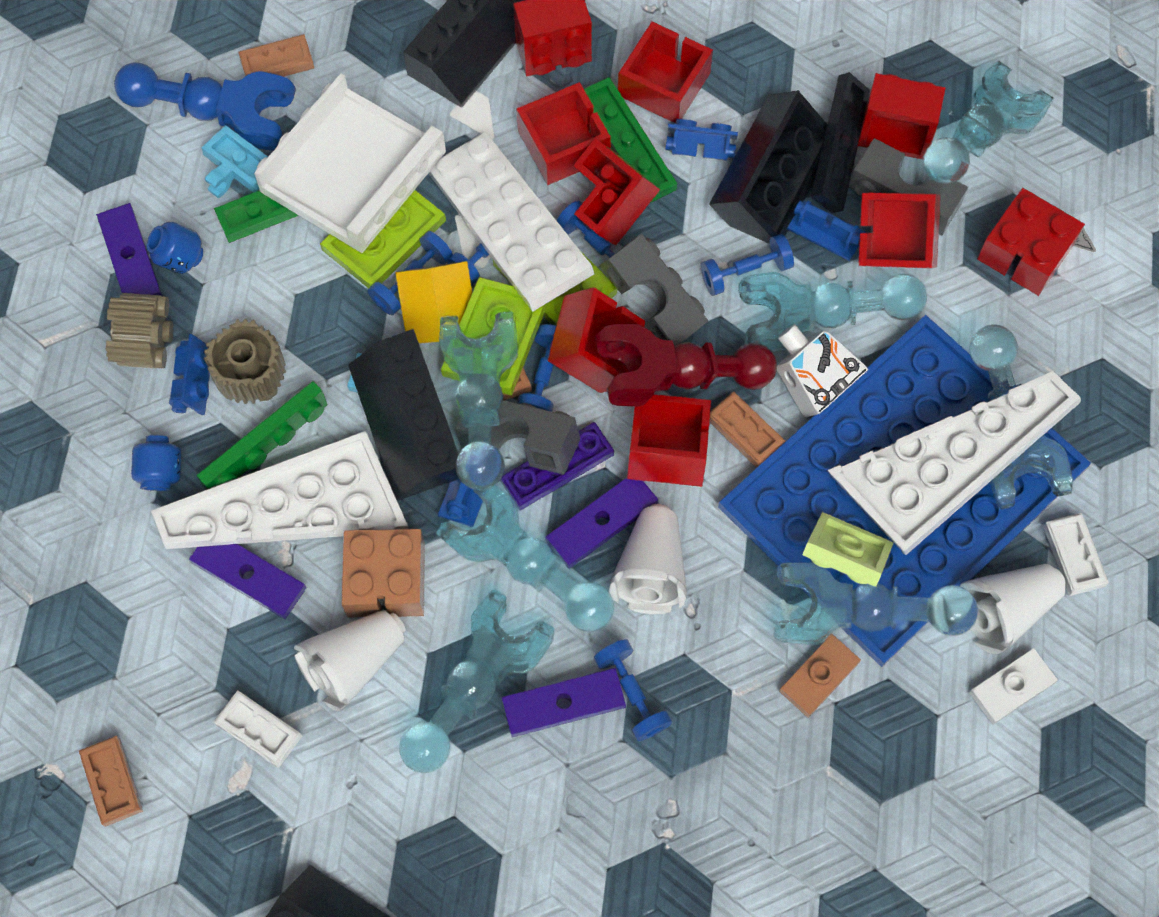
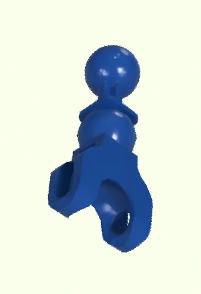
M138 62L123 66L117 72L114 80L117 96L123 103L131 107H145L155 99L176 103L179 106L182 117H186L187 113L200 121H212L218 117L220 126L226 125L254 147L263 150H275L283 135L280 126L276 122L259 116V114L268 107H287L292 103L296 92L294 84L288 78L262 71L248 74L243 79L237 81L225 79L223 86L217 80L210 77H198L192 80L191 73H185L181 84L158 79L157 74L151 67Z

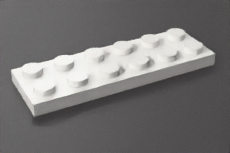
M486 131L441 157L429 172L431 178L532 312L594 275L590 262Z

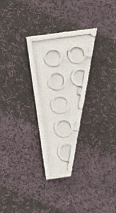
M1052 371L1009 390V393L987 403L985 401L972 406V410L956 417H947L897 439L896 443L876 452L870 451L859 456L860 459L842 467L840 465L828 470V472L898 548L907 555L1081 402V398Z
M366 431L151 511L165 549L344 536V531L408 529L406 520Z

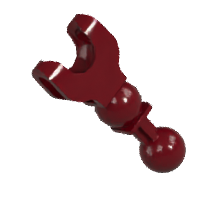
M639 324L608 325L595 336L597 350L601 357L618 360L628 370V372L619 373L614 377L606 389L609 402L616 406H643L652 398L656 391H668L672 384L683 389H692L700 386V389H707L716 377H733L735 382L741 387L749 390H758L770 384L777 372L775 355L768 347L759 343L745 344L739 347L733 355H715L711 342H706L702 347L690 342L674 346L673 340H661L650 330Z

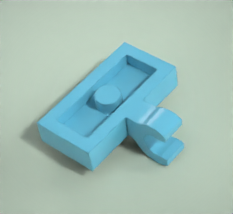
M225 125L202 147L203 155L218 166L205 177V181L210 184L208 191L217 198H220L227 192L232 180L236 179L253 193L257 192L259 186L254 173L260 161L268 156Z

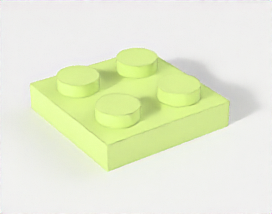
M822 512L802 555L810 558L814 564L820 567L833 568L847 574L854 582L860 584L868 583L876 587L894 542Z

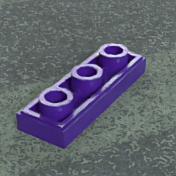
M131 203L96 214L121 292L162 296Z
M595 422L579 430L581 439L564 475L531 467L529 462L526 461L500 477V482L519 511L614 456V449Z
M625 478L545 537L546 542L565 566L570 569L637 520L644 508L658 504L659 499L644 481ZM600 518H604L608 521V523L605 525H599L596 523V521Z
M238 544L197 547L189 558L193 565L285 620L307 589L304 583ZM249 571L254 572L251 578L243 579L245 573Z
M616 668L502 697L512 738L626 708ZM561 699H567L571 702V705L566 709H561L557 706V702Z

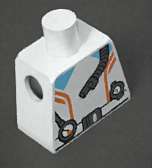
M793 324L778 336L779 341L790 354L777 365V371L805 418L820 414L868 370L859 359L825 330L814 333L806 338L799 328Z

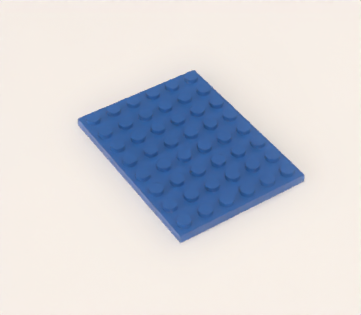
M927 315L922 317L868 366V370L820 414L814 415L718 504V508L881 667L955 597L957 592L961 591L962 587L959 586L962 583L974 579L1091 464L1090 461L1051 428L907 555L893 543L876 587L868 583L860 584L854 582L847 574L833 568L820 567L814 564L810 558L803 556L802 554L822 512L893 542L830 476L828 470L839 465L841 467L860 459L859 456L870 451H879L896 443L897 439L947 417H956L972 410V406L985 401L987 403L1009 393V389Z

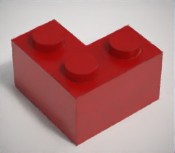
M594 138L573 166L593 182L596 187L574 215L596 234L616 246L660 189L615 151L597 138Z

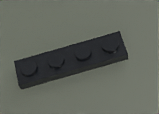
M850 72L838 76L811 194L813 199L832 213L844 211L870 89Z

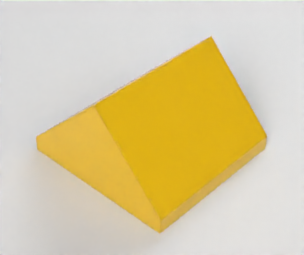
M464 261L395 272L405 332L414 329L418 343L443 342L454 339L472 295L468 262Z

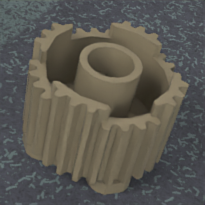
M122 293L120 298L111 297L109 309H107V320H112L111 341L106 340L105 348L108 362H117V365L124 367L153 369L166 367L167 350L164 344L165 342L171 343L173 339V322L166 321L169 313V297Z
M237 319L234 324L229 325L228 330L223 328L222 334L217 333V339H212L211 342L206 343L208 349L204 351L206 355L204 359L208 366V371L217 389L226 399L231 401L235 399L236 403L243 400L244 404H247L248 401L254 404L257 399L260 402L268 401L277 395V387L281 386L280 381L284 380L283 374L286 373L284 367L286 364L275 336L271 335L269 330L265 331L264 326L261 325L259 327L255 320L249 323L247 319H244L243 322Z

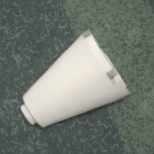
M653 504L641 511L610 580L609 593L612 599L619 603V598L629 602L628 609L635 612L666 614L670 613L672 606L678 603L680 609L684 606L687 588L678 517L666 505Z
M1049 564L970 579L959 586L962 587L961 591L955 594L956 612L965 632L967 633L972 630L980 639L975 642L980 649L990 654H999L1011 647L1063 598L1065 594V579L1058 569Z
M381 610L301 641L294 646L295 650L300 651L294 656L311 688L314 691L320 688L328 695L322 701L334 711H341L404 642L403 633L406 629L401 619L395 613L389 614Z

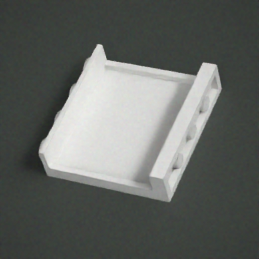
M340 74L333 83L325 86L321 97L314 105L302 113L300 121L295 127L281 137L275 150L268 157L260 161L254 174L261 193L363 253L445 154L444 135L442 131L432 125L424 133L351 91L347 87L345 75Z

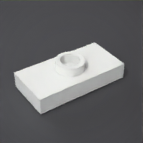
M1082 513L1045 522L1043 528L1059 571L1064 576L1068 595L1072 596L1106 587L1109 582Z
M1033 648L973 688L969 693L993 725L1055 684L1058 679Z
M238 690L214 721L219 728L278 769L302 737L301 733Z

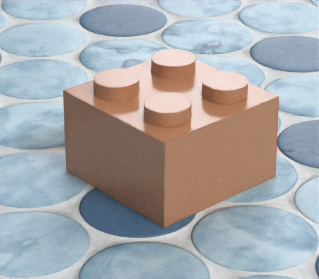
M421 529L344 531L342 607L347 617H366L381 611L382 608L378 599H385V606L389 614L393 612L398 617L424 616L425 542Z

